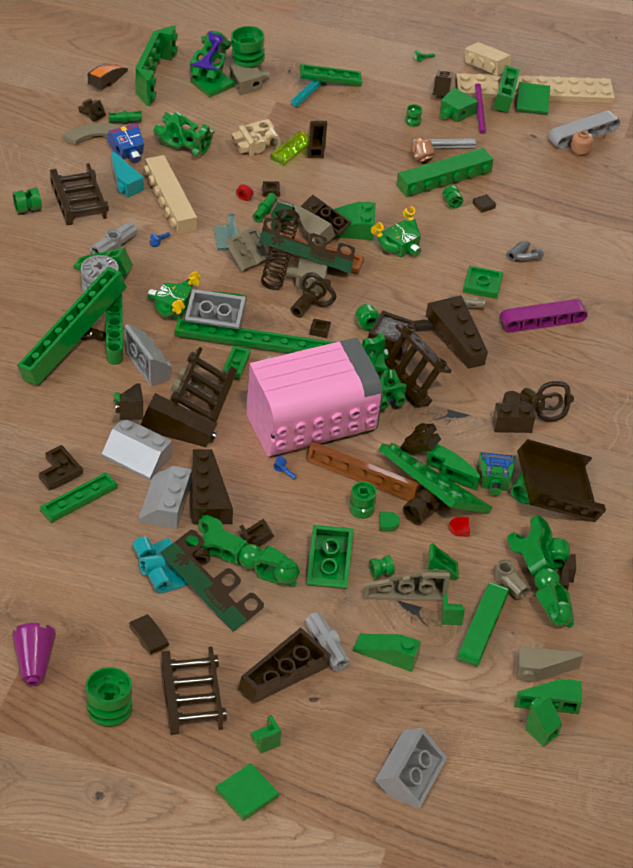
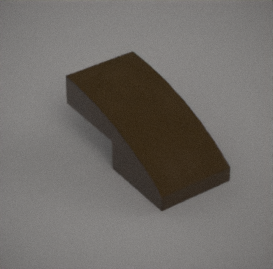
M576 554L569 556L561 574L560 584L567 591L569 582H574L576 574Z
M148 614L129 622L130 629L140 638L141 645L150 654L169 646V642L163 632Z

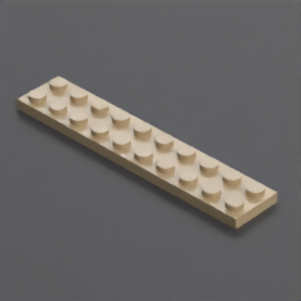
M456 74L457 89L472 98H476L475 84L480 83L482 98L495 99L502 75ZM528 75L518 77L513 97L514 100H517L519 82L549 85V101L614 103L615 99L611 79Z

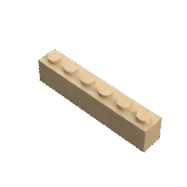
M161 155L146 158L145 166H143L144 175L148 176L149 185L153 186L154 194L156 197L158 196L159 204L164 208L166 218L169 217L171 228L175 229L177 235L196 231L197 216L166 157Z

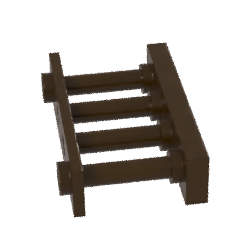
M90 163L86 164V173L62 176L58 174L57 169L50 170V183L66 226L73 225V217L79 214L100 211L103 219H107V211H109L108 202L104 201L96 181L95 170H92ZM88 179L89 182L69 187L63 186V183ZM92 190L93 194L76 197L67 196L69 193ZM94 200H96L97 202L96 205L79 208L71 207V204Z
M396 324L395 328L401 335L388 353L385 365L390 370L395 369L401 383L406 384L405 393L417 405L429 406L432 399L428 396L427 391L440 372L451 373L452 370L447 366L448 363L444 359L439 358L414 332L412 326ZM407 339L412 346L398 365L395 361V356ZM418 350L423 357L409 376L406 373V367ZM429 362L434 369L422 387H420L416 380Z
M199 347L195 352L192 351L186 360L189 363L177 390H174L170 400L177 404L180 403L188 409L217 422L237 369L231 366L227 371H220L199 358L203 349ZM195 365L218 377L220 383L216 384L194 371ZM190 377L213 390L215 396L210 397L189 384ZM186 390L206 402L210 407L209 410L207 409L206 411L183 397L184 391Z
M213 646L208 647V658L175 661V659H171L170 650L161 651L170 735L179 734V725H183V723L216 719L218 730H223V721H227L226 707L222 708L216 672V668L219 667L218 655H214ZM209 666L210 675L185 678L173 676V672H176V669ZM212 684L213 693L180 696V694L175 693V689L183 686ZM214 701L216 711L182 714V712H178L177 707H181L183 704Z

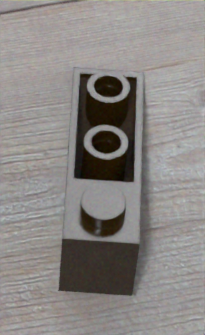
M313 194L301 205L302 208L331 223L336 234L340 235L351 224L348 219Z

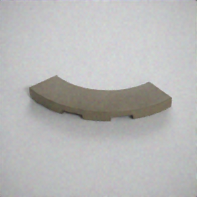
M111 123L86 124L67 131L62 135V139L76 146L85 140L92 139L93 136L108 138L109 130L124 126Z

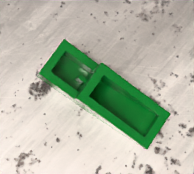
M439 444L432 451L428 452L427 466L442 471V474L448 476L452 482L477 491L480 475L466 460Z

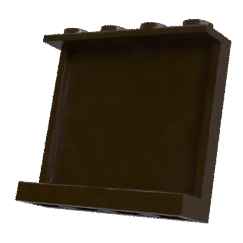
M527 439L517 450L530 505L596 522L605 513V505L594 500L585 467L592 460V457Z

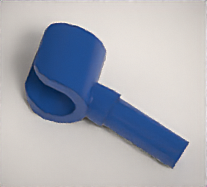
M167 232L158 236L152 233L149 243L152 247H157L161 243L160 240L169 237L170 233Z
M278 456L275 460L274 469L278 472H285L293 480L296 479L297 476L285 466L287 460L282 456Z

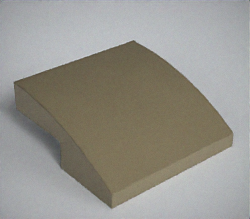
M257 227L245 230L243 233L230 237L225 241L241 271L265 262L268 256V246L259 243L261 233Z

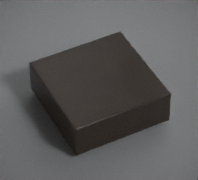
M263 181V197H267L269 193L280 197L279 181Z
M488 194L473 198L472 203L481 213L496 208V203Z
M314 318L309 335L327 338L331 322Z

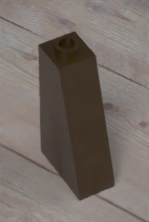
M156 393L148 405L140 424L161 436L206 447L209 441L213 442L218 433L215 431L217 422Z

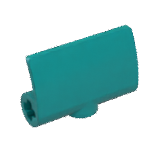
M146 536L139 537L133 542L132 547L139 558V567L142 575L149 577L157 593L170 592L188 585L182 576L160 554L161 551L172 544L169 537L154 544Z

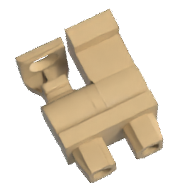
M269 119L246 126L241 125L238 132L231 133L232 142L237 144L240 154L247 152L249 156H254V153H262L266 145H270V141H272L276 149L281 147V139Z

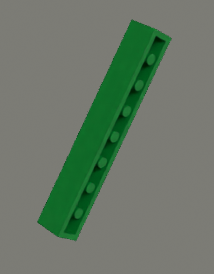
M107 267L17 364L24 381L38 386L121 295L127 286L120 271Z

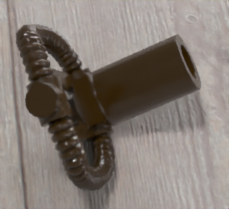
M315 272L304 274L300 280L303 294L291 307V313L295 317L300 318L313 304L320 307L331 306L337 297L331 286V281L323 279ZM312 277L318 280L306 288L305 281L308 278ZM315 285L320 286L323 290V293L320 292L318 296H316L314 291H311V289L315 288ZM328 290L331 295L330 300L327 302L318 301L326 295Z
M563 381L547 382L539 388L538 392L530 388H524L520 392L521 400L526 404H533L539 418L546 422L558 421L568 414L567 412H569L571 402H574L570 386ZM552 386L563 387L565 389V406L563 411L552 417L544 415L542 413L543 410L555 411L563 404L561 394L558 392L543 394L544 390ZM554 396L559 398L556 406H545V398L552 399Z

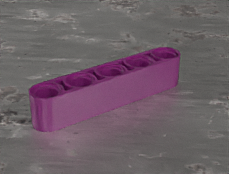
M572 299L506 309L501 312L500 319L505 330L512 333L580 323L587 318L588 313L581 300Z

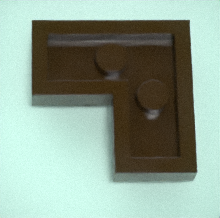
M421 423L417 425L413 433L405 438V442L400 446L401 450L406 453L432 451L441 440L438 433L433 434L437 430L434 423Z
M60 445L45 453L46 459L52 467L39 472V479L51 490L82 475L83 468L65 447Z

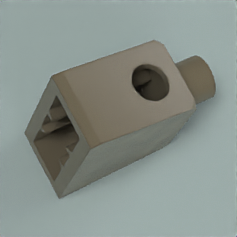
M236 64L230 65V78L235 82V88L239 95L261 90L262 80L269 79L268 70L260 71L257 66L241 67Z
M300 259L298 268H287L286 277L296 278V288L301 289L300 280L304 274L315 272L323 279H326L328 266L309 259ZM312 277L308 278L305 281L306 288L318 280ZM318 285L311 289V291L317 294L323 293L322 288Z

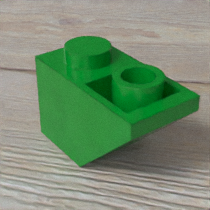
M547 694L540 699L536 698L530 704V712L525 729L545 747L559 736L562 726L553 702Z

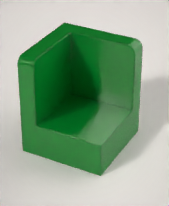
M443 594L441 625L462 626L465 608L462 604H449L448 594Z
M272 715L267 717V726L251 732V738L260 754L279 747L281 743V729Z

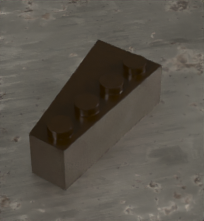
M462 295L428 303L425 316L434 323L435 329L442 333L448 345L451 344L455 349L456 355L469 369L485 365L488 351Z
M193 449V524H198V521L204 515L219 519L222 524H233V507L213 450Z
M300 627L241 676L238 690L254 704L326 669L331 654Z

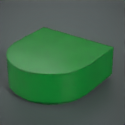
M380 512V531L391 532L397 530L400 523L399 516L393 512Z

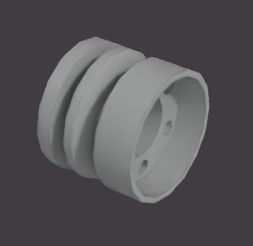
M102 255L87 258L81 265L82 293L107 267L119 271L117 262L113 258Z

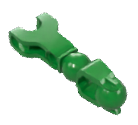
M204 515L198 521L199 530L204 534L201 537L205 541L204 545L200 548L209 550L210 557H217L237 565L240 563L246 569H255L258 578L275 584L281 583L292 587L297 585L296 580L300 573L298 564L284 553L270 545L262 550L256 544H248L246 540L225 531L221 521L214 517ZM194 535L188 536L185 540L189 547H194L199 542L198 538Z
M536 515L530 520L531 530L526 538L513 531L507 536V540L511 550L524 557L531 575L535 577L534 582L538 589L536 596L546 610L549 621L555 626H568L571 628L574 626V614L570 595L567 589L560 584V576L556 572L549 550L553 534L547 521L540 515Z

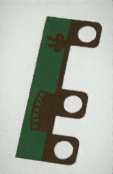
M268 217L264 219L259 243L351 273L355 254L353 246L339 243L337 253L335 254L325 250L327 239L324 236L311 233L309 242L306 244L280 235L281 222ZM267 222H275L278 228L276 230L268 228ZM319 237L323 240V244L316 245L312 239ZM346 246L350 248L351 254H343L341 247Z
M189 530L161 551L160 554L234 632L262 610L264 603L255 593L247 594L236 603L227 593L241 583V578L230 568L225 569L213 578L191 555L204 545L205 541L197 531ZM190 535L196 536L199 540L198 544L194 547H189L185 543L186 538ZM225 574H231L235 577V582L231 586H226L222 583V577ZM250 598L258 602V607L252 611L245 607V601Z

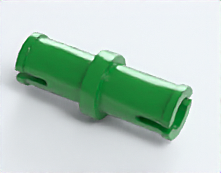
M123 110V112H109V123L142 121V111L127 112V110Z
M269 193L266 199L260 202L258 209L252 215L255 222L260 223L265 215L270 213L271 207L277 201L275 194Z

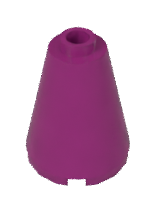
M26 623L17 626L16 631L13 630L12 636L22 680L29 686H37L45 679L56 638V631L50 625H46V628L40 627V623Z

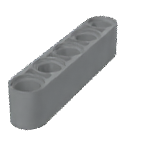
M607 110L554 128L549 132L548 139L558 149H563L571 146L573 134L578 131L585 130L595 138L616 130L620 126L621 121L611 111Z

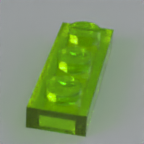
M299 130L270 154V159L284 166L307 147L308 134Z

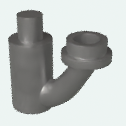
M526 240L525 242H519L506 255L512 262L533 259L540 261L544 253L540 248L533 249L531 253L525 254L531 245Z

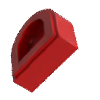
M469 517L453 518L449 525L450 532L455 536L470 537Z

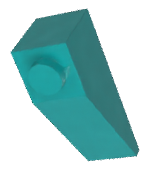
M111 152V166L118 191L127 198L144 191V177L115 152Z

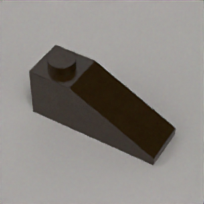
M437 71L433 95H436V98L443 99L450 92L453 72Z
M136 383L119 395V402L115 403V412L119 413L120 420H143L144 401L140 383Z

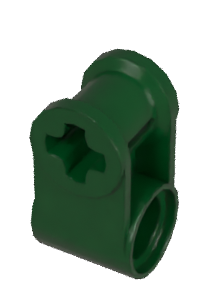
M278 201L271 213L272 218L277 220L278 212L282 209H292L295 211L294 205ZM282 215L281 218L293 219V216ZM275 222L271 223L272 230H274Z

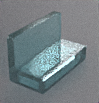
M227 214V225L214 226L218 251L230 250L225 241L230 237L238 235L234 214Z

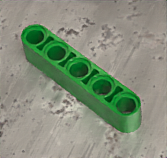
M122 293L106 310V359L112 365H118L123 361Z
M493 582L488 583L459 651L458 660L477 667L479 666L509 593L508 587Z

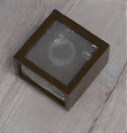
M382 311L369 331L368 338L373 339L380 333H383L385 337L384 350L387 349L389 353L401 335L395 328L396 324H408L414 328L415 332L416 322ZM407 339L395 356L396 359L401 360L411 343Z

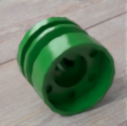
M242 26L232 32V59L236 65L255 67L264 62L265 40L264 33L260 28Z
M103 667L95 670L88 676L86 681L87 714L90 719L102 726H116L124 723L133 711L132 681L128 673L120 668Z

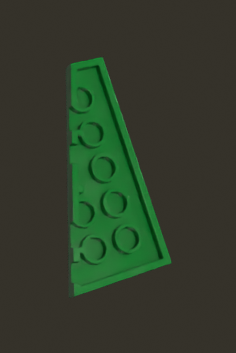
M381 444L380 452L449 507L488 514L493 508L491 505L449 480L450 478L445 474L436 472L404 452L397 444Z

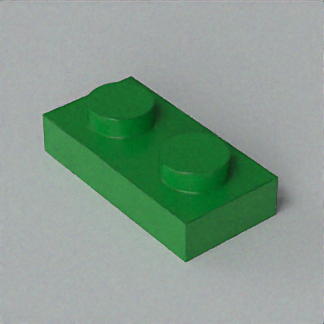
M233 345L222 372L227 371L232 366L237 369L234 378L240 379L251 355V349Z

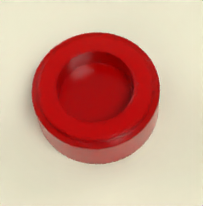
M245 184L239 185L236 190L237 196L244 201H249L254 194L252 188Z

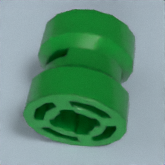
M417 104L407 106L405 123L408 126L417 127L421 124L422 107Z
M450 185L443 190V197L449 208L456 209L463 204L464 199L458 187Z
M390 555L383 556L382 559L373 558L369 560V569L373 579L381 578L384 574L387 576L395 574L394 562Z

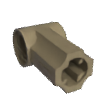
M509 559L498 561L494 574L495 582L508 587L509 592L516 599L524 598L530 592L531 587L515 571V564Z

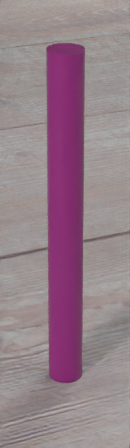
M477 83L475 84L476 100H478L480 134H485L486 126L481 84Z

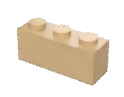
M480 42L465 48L466 63L497 76L503 73L505 65L511 66L510 54Z

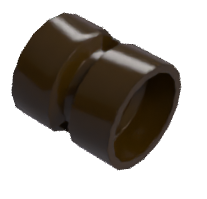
M422 489L403 506V512L411 523L421 525L440 508V502L438 497L431 491Z

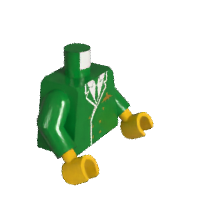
M413 206L409 208L410 213L407 211V208L403 211V216L408 218L409 221L405 219L383 230V224L378 222L371 228V233L378 235L379 245L384 251L393 253L398 257H404L409 253L416 257L421 253V248L419 247L421 235L416 219H413L415 213Z
M195 271L189 275V279L182 283L166 282L163 283L159 291L150 289L148 299L155 301V311L164 318L170 317L177 321L178 318L182 319L188 308L193 285H199L201 276Z

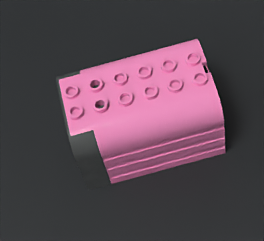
M352 338L250 363L246 415L265 453L270 457L309 447L312 442L320 444L377 429L383 397L382 386L379 376L359 339Z

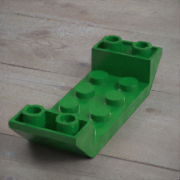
M176 26L153 31L135 67L136 95L146 106L150 107L152 101L156 99L154 71L157 69V63L161 59L172 61L174 55H177L178 46H176L178 33H176Z

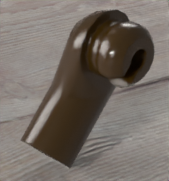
M91 327L81 340L86 341L96 338L103 341L106 338V332Z

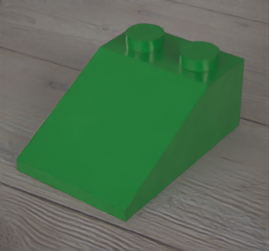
M358 201L334 209L351 222L340 235L335 233V238L373 240L374 234L371 233V228L375 225L376 203Z
M313 525L307 585L348 589L354 528Z

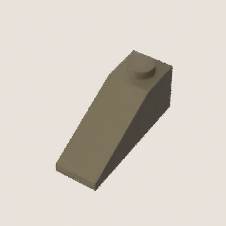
M297 204L294 205L295 211L300 216L299 221L308 241L311 233L326 237L327 243L335 236L331 223ZM319 237L312 239L313 243L323 244V240Z
M519 646L516 659V680L528 682L541 681L580 668L583 652Z

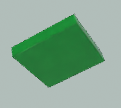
M223 72L220 79L216 78L214 83L207 82L206 76L201 75L200 80H193L190 77V82L209 98L235 87V82Z
M519 82L516 111L548 115L550 86Z
M469 265L463 293L497 299L503 272Z
M252 763L216 785L215 788L216 792L243 821L279 797V792Z

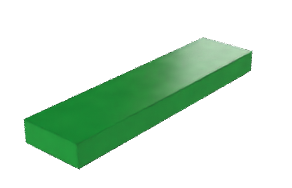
M300 64L299 66L300 79L360 87L362 85L361 71Z
M105 472L40 506V512L50 523H53L116 490L118 484Z

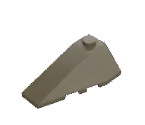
M425 569L365 583L364 599L442 602L443 594H447L450 573L447 570Z

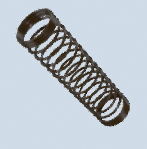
M282 209L278 212L277 221L286 226H293L295 229L281 226L282 229L293 231V233L291 234L287 231L280 232L291 235V239L295 240L294 237L296 236L300 216L292 209ZM290 215L295 217L297 221L290 218H281V216ZM283 219H288V220H291V221H293V222H287V221H285V220H283ZM270 246L261 283L268 289L277 290L283 286L291 253L286 252L288 255L275 253L273 250L286 251L277 248L272 249ZM272 254H276V255H278V256L286 257L287 259H282V258H279V257H274ZM271 259H276V260H279V261H284L285 264H282V263H280V262H274V261H272ZM270 263H274V264H277V265H283L285 268H280V267H277V266H272ZM273 267L274 269L282 270L283 272L280 273L278 271L270 270L269 268ZM270 276V277H273V278H277V279H279L280 281H277V282H276V281H272V280L268 279L267 277ZM263 278H266L267 280L274 283L281 282V284L277 286L270 285L266 283Z

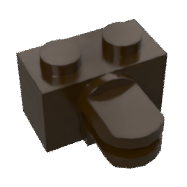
M516 391L506 392L503 397V403L495 404L493 415L494 432L532 433L535 421L533 404H522L520 393Z

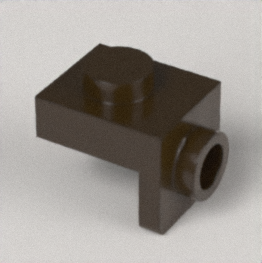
M87 99L78 107L80 113H89L92 121L106 116L101 100Z
M264 518L248 529L243 524L239 526L242 531L240 536L248 544L260 546L274 537Z

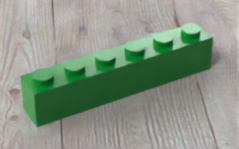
M480 148L398 172L396 186L405 197L413 196L492 172L494 159L484 148Z

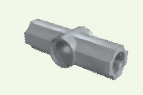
M131 222L123 224L118 229H109L106 232V237L90 247V252L95 254L121 248V244L137 234V229Z
M315 612L310 614L305 619V625L313 639L331 654L329 665L332 670L337 672L344 670L349 665L350 660L341 647L339 635L334 629H330L321 613Z

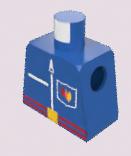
M138 123L108 131L107 142L118 156L123 160L131 158L133 163L141 160L140 155L143 153L144 142Z

